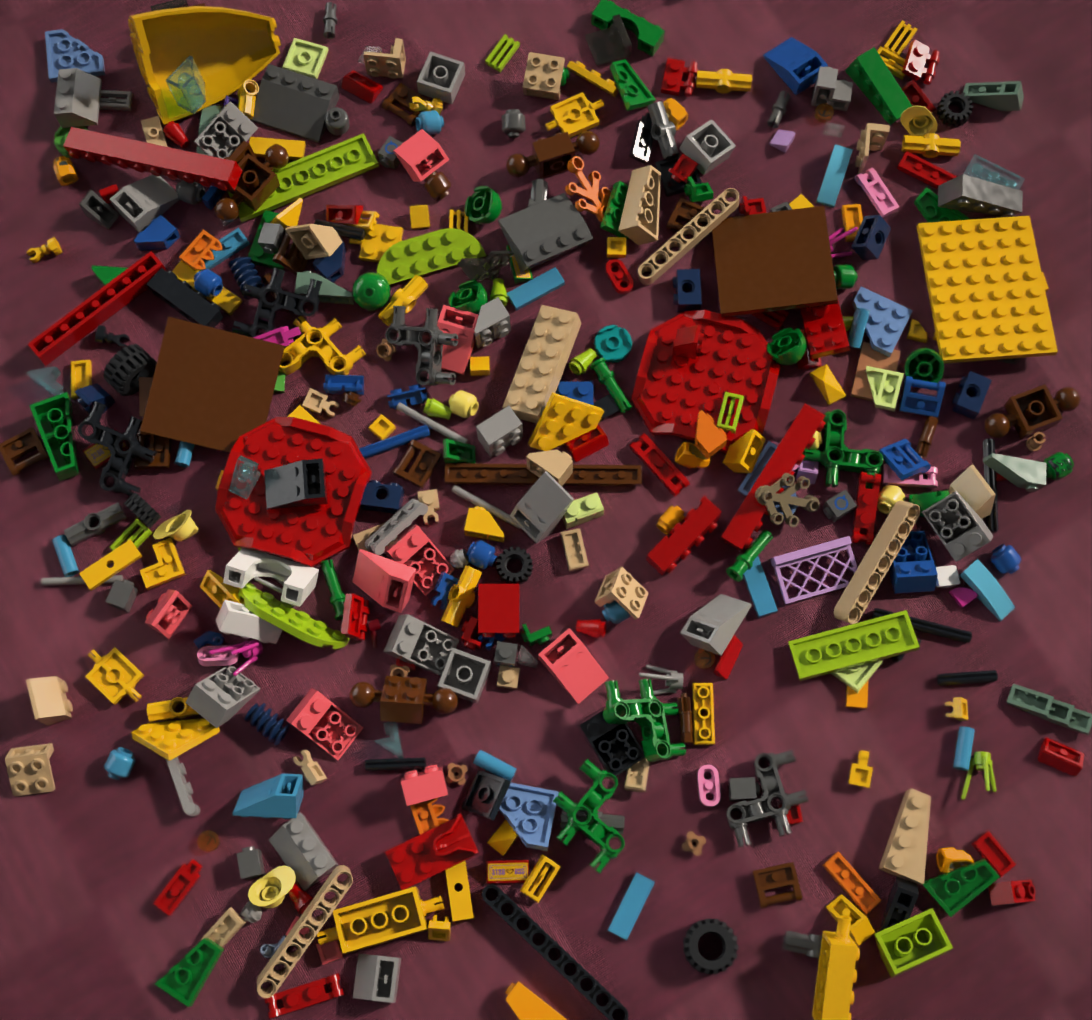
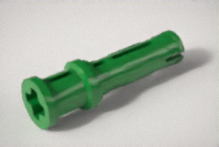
M602 357L594 361L590 368L596 372L599 377L598 381L606 386L621 413H625V410L629 411L632 405H630L615 381L614 372L609 370L605 363V358Z
M763 530L746 552L737 556L733 566L727 568L726 572L731 579L740 582L743 579L742 575L752 568L754 559L773 539L769 531Z
M325 560L320 565L331 595L330 604L333 605L336 613L334 616L335 620H343L346 595L342 592L333 560Z

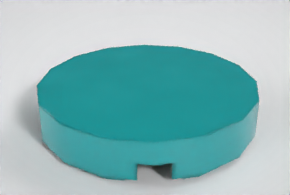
M617 325L605 326L599 330L595 337V352L600 358L604 357L606 362H620L627 358L631 352V335L623 327L621 328Z

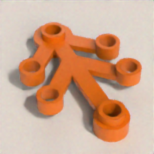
M574 156L568 161L567 169L569 172L576 174L584 189L578 187L574 182H570L565 186V191L568 195L577 194L592 201L593 205L588 204L584 199H579L575 202V208L579 212L586 210L595 214L596 218L602 223L611 194L610 190L607 187H602L598 190L601 175L596 170L588 175V179L591 182L590 186L582 172L584 168L583 160L578 156Z

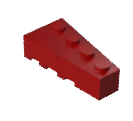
M704 495L700 499L699 507L696 510L692 508L683 519L685 521L683 524L679 522L673 527L669 533L670 536L666 535L647 554L646 561L662 576L666 573L671 574L677 567L676 563L680 559L684 561L691 554L690 549L694 545L698 547L705 540L704 536L708 532L711 534L718 528L719 525L717 523L722 511Z

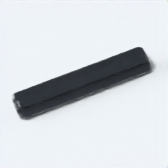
M316 219L314 223L333 227L340 236L363 240L366 235L365 230L362 228Z
M996 670L938 674L936 680L939 686L997 681L998 674Z
M426 758L365 760L366 771L425 769Z

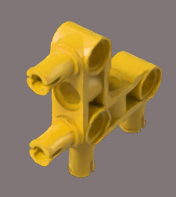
M299 316V321L296 318L293 324L296 327L299 326L303 335L284 349L279 371L285 373V375H290L301 368L302 364L309 358L316 356L324 362L326 369L332 375H348L349 371L353 368V364L365 356L366 353L358 345L347 355H343L331 342L329 337L342 328L336 318L323 328L311 327L303 316ZM320 338L318 342H312L313 339ZM290 361L288 365L282 366L283 362ZM338 365H344L341 370L335 369Z

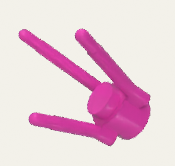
M854 227L839 235L844 231V228H840L829 236L831 252L834 251L832 244L857 231L858 227ZM852 252L831 254L832 258L852 255Z
M254 639L249 642L245 641L240 644L209 651L211 655L234 650L231 651V655L242 652L245 658H249V660L233 672V676H236L252 662L258 660L257 655L263 653V647L259 640Z

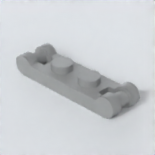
M411 499L365 541V548L376 555L383 554L385 546L395 540L397 535L409 527L419 515L427 513L428 506L416 499Z
M179 756L170 761L166 759L184 812L192 817L199 815L200 807L194 804L191 796L193 794L190 782H186L184 776L187 774L184 764L179 762Z

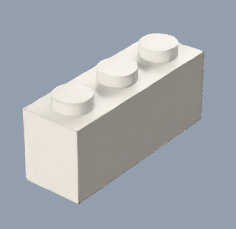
M224 600L216 618L218 629L222 633L239 635L245 639H257L263 643L270 642L276 644L282 632V629L253 614L244 604Z

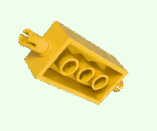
M415 886L333 911L335 927L319 931L317 937H326L318 939V942L322 945L339 940L342 953L347 954L428 930L425 916L427 913L444 909L443 903L434 905L435 903L442 902V897L440 895L439 897L423 901L420 899L418 888Z
M838 915L836 932H822L812 1010L814 1020H851L849 1010L850 1005L854 1003L852 987L853 983H856L857 980L855 963L859 961L860 949L849 935L852 918L849 916Z

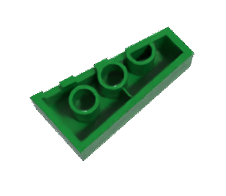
M875 47L858 56L845 70L889 125L900 120L903 111L912 107V104Z
M68 392L29 405L59 481L79 475L72 403Z

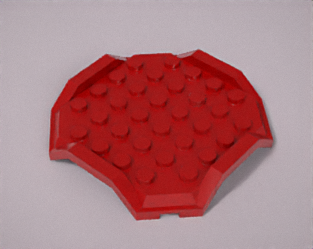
M708 310L685 311L650 330L631 402L645 421L644 423L651 435H674L695 441L697 417L701 410L705 414L708 413L713 418L714 424L717 425L725 392L743 395L744 401L735 434L731 433V431L725 432L727 442L720 449L721 452L727 454L730 445L751 429H755L759 434L763 435L781 364L776 363L768 353V343L760 330L745 320L732 316L721 317L720 313ZM702 325L701 333H704L701 353H697L695 359L673 355L677 329ZM728 397L721 424L726 422L732 399ZM739 399L735 400L729 426H733Z
M275 417L239 436L230 451L218 487L215 511L236 548L254 549L291 559L306 566L315 567L325 561V559L350 548L354 523L365 488L372 476V471L351 436L332 427L295 417ZM323 459L328 504L267 510L264 470L301 460Z

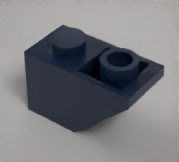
M342 241V244L330 257L315 258L314 262H312L315 271L333 283L344 275L346 257L344 242Z
M98 383L75 391L79 397L77 399L78 403L88 414L91 412L94 401L106 405L103 414L115 403L111 395Z

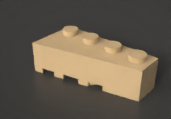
M652 165L632 170L618 230L638 245L658 241L661 172Z
M912 788L905 791L879 866L880 870L914 882L917 885L924 884L931 796Z

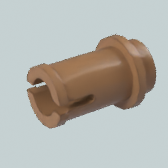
M1036 432L1032 437L1028 438L1026 441L1027 448L1031 451L1040 450L1042 444L1046 441L1044 439L1046 437L1045 434Z

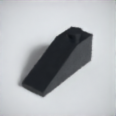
M896 877L879 932L910 918L919 896L916 883Z

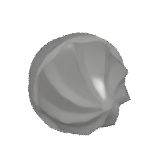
M456 549L451 554L450 564L453 567L465 568L469 564L465 549Z
M249 901L242 909L240 915L244 917L243 920L245 922L254 923L261 919L262 910Z

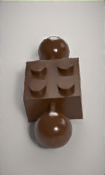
M591 131L581 133L575 142L571 141L568 132L556 133L552 137L541 138L533 142L531 156L526 157L519 153L511 155L507 159L506 169L511 176L520 178L528 173L530 167H535L539 179H545L569 171L567 164L575 156V153L580 152L583 155L596 153L599 149L600 141L598 136Z
M280 145L270 146L265 152V162L263 164L250 154H247L238 163L242 169V174L235 191L227 189L233 196L231 198H222L216 203V216L223 222L234 221L239 215V205L242 202L256 212L280 186L277 174L272 170L281 169L287 165L289 160L287 150Z
M1046 384L1010 397L1004 404L1008 416L1000 413L990 415L984 424L985 431L993 438H1001L1009 432L1011 426H1014L1020 439L1034 435L1036 432L1050 429L1063 419L1059 409L1069 412L1079 406L1081 401L1080 394L1072 387H1063L1058 390L1055 398H1052Z
M386 676L383 691L375 690L367 682H358L352 686L349 693L350 701L358 708H367L373 702H380V721L422 724L425 705L433 706L435 711L440 714L452 713L458 705V697L451 689L441 688L434 694H427V679L418 677Z

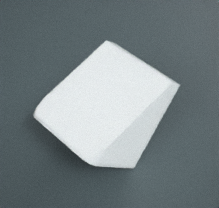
M956 566L936 567L938 574L936 587L950 588L960 584Z

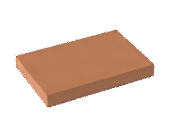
M863 342L850 396L874 402L866 374V366L896 372L901 351L894 349L891 356L888 357L873 350L870 343Z

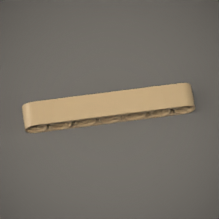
M728 188L644 261L638 268L640 282L644 285L654 283L734 212L739 206V192L734 188ZM733 197L735 201L728 202L726 199ZM714 210H720V211H721L720 214H714V213H712V212H713ZM700 222L707 223L705 227H701L698 224ZM687 234L694 236L691 239L684 238ZM675 246L680 248L676 252L670 250L672 247ZM659 259H664L665 263L658 264L656 263V261ZM646 271H649V272L652 273V274H651L650 276H648V277H645V276L642 275V274H643L644 272H646Z
M902 500L895 503L834 608L835 618L850 624H855L860 620L920 516V507L917 504Z
M339 865L332 871L257 978V992L261 997L270 998L277 992L351 887L353 877L347 866ZM340 874L348 875L345 881H338L337 877ZM332 891L336 893L331 899L324 897L327 892ZM320 909L323 911L318 917L312 915L314 910ZM307 927L310 929L308 934L302 935L299 933L302 928ZM289 946H296L297 950L295 952H288L287 948ZM277 964L285 965L282 970L274 969V966ZM264 982L272 983L269 988L261 986Z

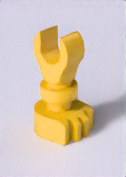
M415 96L412 97L413 103H409L412 111L436 110L440 115L443 109V103L438 98H434L430 102Z
M53 237L47 240V245L43 244L38 248H30L26 253L29 256L36 253L29 260L37 263L44 255H49L51 251L57 256L63 252L60 244Z

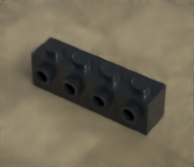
M160 268L146 284L151 293L192 323L215 328L223 319L220 312L221 308L216 303H209L201 292H194L186 281H179L178 277L170 270L167 272Z

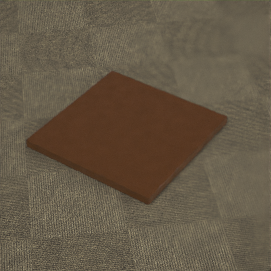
M824 206L729 217L712 230L721 317L838 304Z
M168 317L140 431L230 453L239 436L267 422L285 346Z

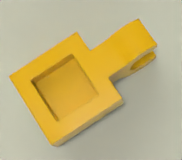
M859 751L858 764L851 763L848 784L870 788L873 767L867 766L869 759L868 751Z

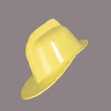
M912 106L901 114L900 121L911 136L935 134L937 131V121L926 107Z
M186 510L164 521L157 527L153 537L155 539H163L169 536L179 542L192 537L198 532V527L190 517L192 511Z
M285 865L278 866L258 879L249 889L248 897L250 902L255 906L267 909L279 906L283 902L285 895L295 884L296 875L294 870Z

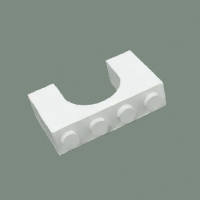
M242 548L226 565L223 583L243 589L255 577L276 578L284 582L281 601L300 607L316 587L319 569L258 550Z

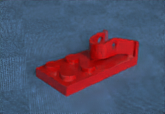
M839 300L838 304L800 308L812 359L850 351Z
M461 813L457 817L385 851L401 890L413 887L480 854Z

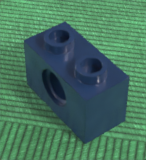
M880 215L864 216L851 248L862 260L878 259L891 227Z
M677 269L676 276L672 278L673 288H676V294H673V305H677V312L700 310L702 305L700 269ZM683 289H689L691 292L685 293Z
M971 371L966 377L962 376L958 385L961 388L960 392H956L952 400V404H955L952 411L974 420L980 412L992 380ZM966 392L972 393L974 397H969Z
M369 480L360 507L362 510L395 514L402 508L403 487L397 483H388L386 485L376 480ZM386 493L387 497L380 500L377 498L379 494Z

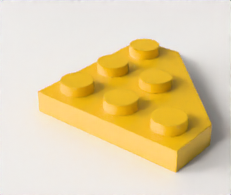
M552 392L528 441V445L543 451L554 449L596 429L604 410L600 407Z
M205 718L151 722L141 725L138 729L132 731L131 734L132 739L170 761L218 734L220 728H216Z

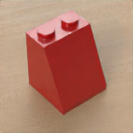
M478 584V633H483V637H495V633H503V637H515V633H520V584Z

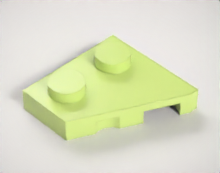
M866 366V374L875 407L895 411L904 373Z

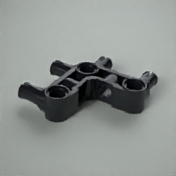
M273 268L270 283L266 287L258 288L245 283L243 288L251 290V292L242 290V295L258 299V308L252 325L235 320L233 325L241 329L233 327L232 333L253 338L257 336V332L260 329H264L266 332L275 329L274 321L276 314L282 309L293 311L294 314L300 316H315L319 308L320 301L318 295L322 281L310 278L307 295L304 296L283 291L280 288L285 271ZM270 292L276 294V300L272 303L267 300V295ZM307 303H312L314 306V310L311 313H306L304 310V306Z
M94 401L89 416L84 418V421L78 426V434L93 444H101L108 447L111 451L109 462L101 473L100 486L102 489L115 494L123 493L131 496L134 493L132 491L140 493L141 487L125 482V478L135 456L152 463L154 458L147 454L151 456L156 455V451L141 446L136 436L143 420L131 416L126 431L123 433L101 425L100 419L106 405ZM89 425L93 428V433L90 436L85 432L86 427ZM127 440L130 443V448L124 451L122 443ZM109 477H113L115 480V484L111 488L107 485Z

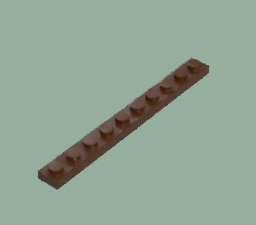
M445 463V484L534 485L539 479L538 476L527 469V464ZM573 465V473L563 486H641V465Z

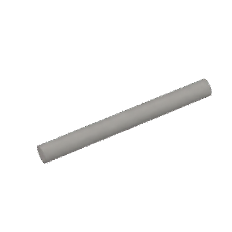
M400 402L396 407L400 412L454 441L466 443L468 440Z
M454 485L451 492L478 507L485 508L489 513L514 527L521 528L509 514Z
M114 575L102 584L114 583L115 580L122 582L123 575ZM81 576L41 578L42 586L86 584Z

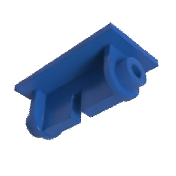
M325 374L323 388L326 393L343 394L344 392L354 391L357 394L364 395V376Z
M417 384L409 386V390L403 392L401 388L391 390L390 394L387 395V398H392L391 401H388L390 409L394 408L395 410L399 402L407 406L406 399L409 398L411 405L424 403L427 400V394L422 393L425 387Z

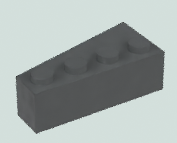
M965 174L938 186V207L1001 217H1014L1022 213L1023 191Z

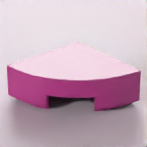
M964 587L955 588L949 592L961 608L979 596L973 590Z

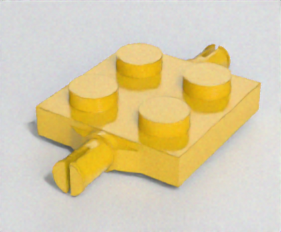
M582 92L550 106V111L555 120L546 123V129L549 131L558 127L563 133L568 132L571 138L599 125V119L595 114V110L604 107L602 99L591 103Z
M376 224L373 225V231H365L366 235L363 240L350 238L349 243L360 245V260L379 263L386 250L402 241L404 231L402 227Z
M116 647L102 657L94 649L88 653V657L95 662V665L85 677L114 705L126 695H129L135 702L139 700L134 694L141 699L142 695L134 688L145 675Z

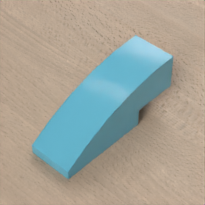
M835 144L816 203L834 208L853 149Z
M978 559L959 575L979 595L977 598L999 621L1004 619L1015 608L1001 585Z

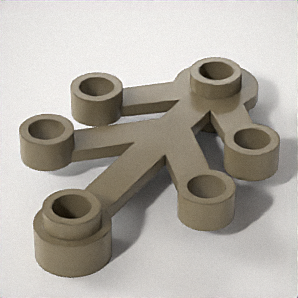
M784 473L773 485H764L757 488L755 498L759 504L766 506L772 523L781 524L785 516V523L788 526L796 527L798 525L799 518L793 515L789 504L802 506L804 510L809 512L819 509V500L812 495H806L804 498L791 496L801 488L807 489L810 485L809 478L800 476L794 483L795 477L789 473ZM784 485L790 486L782 493H776ZM773 501L779 503L783 514L776 511Z

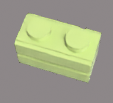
M598 493L587 495L571 503L562 517L566 529L593 520V518L604 516V507Z

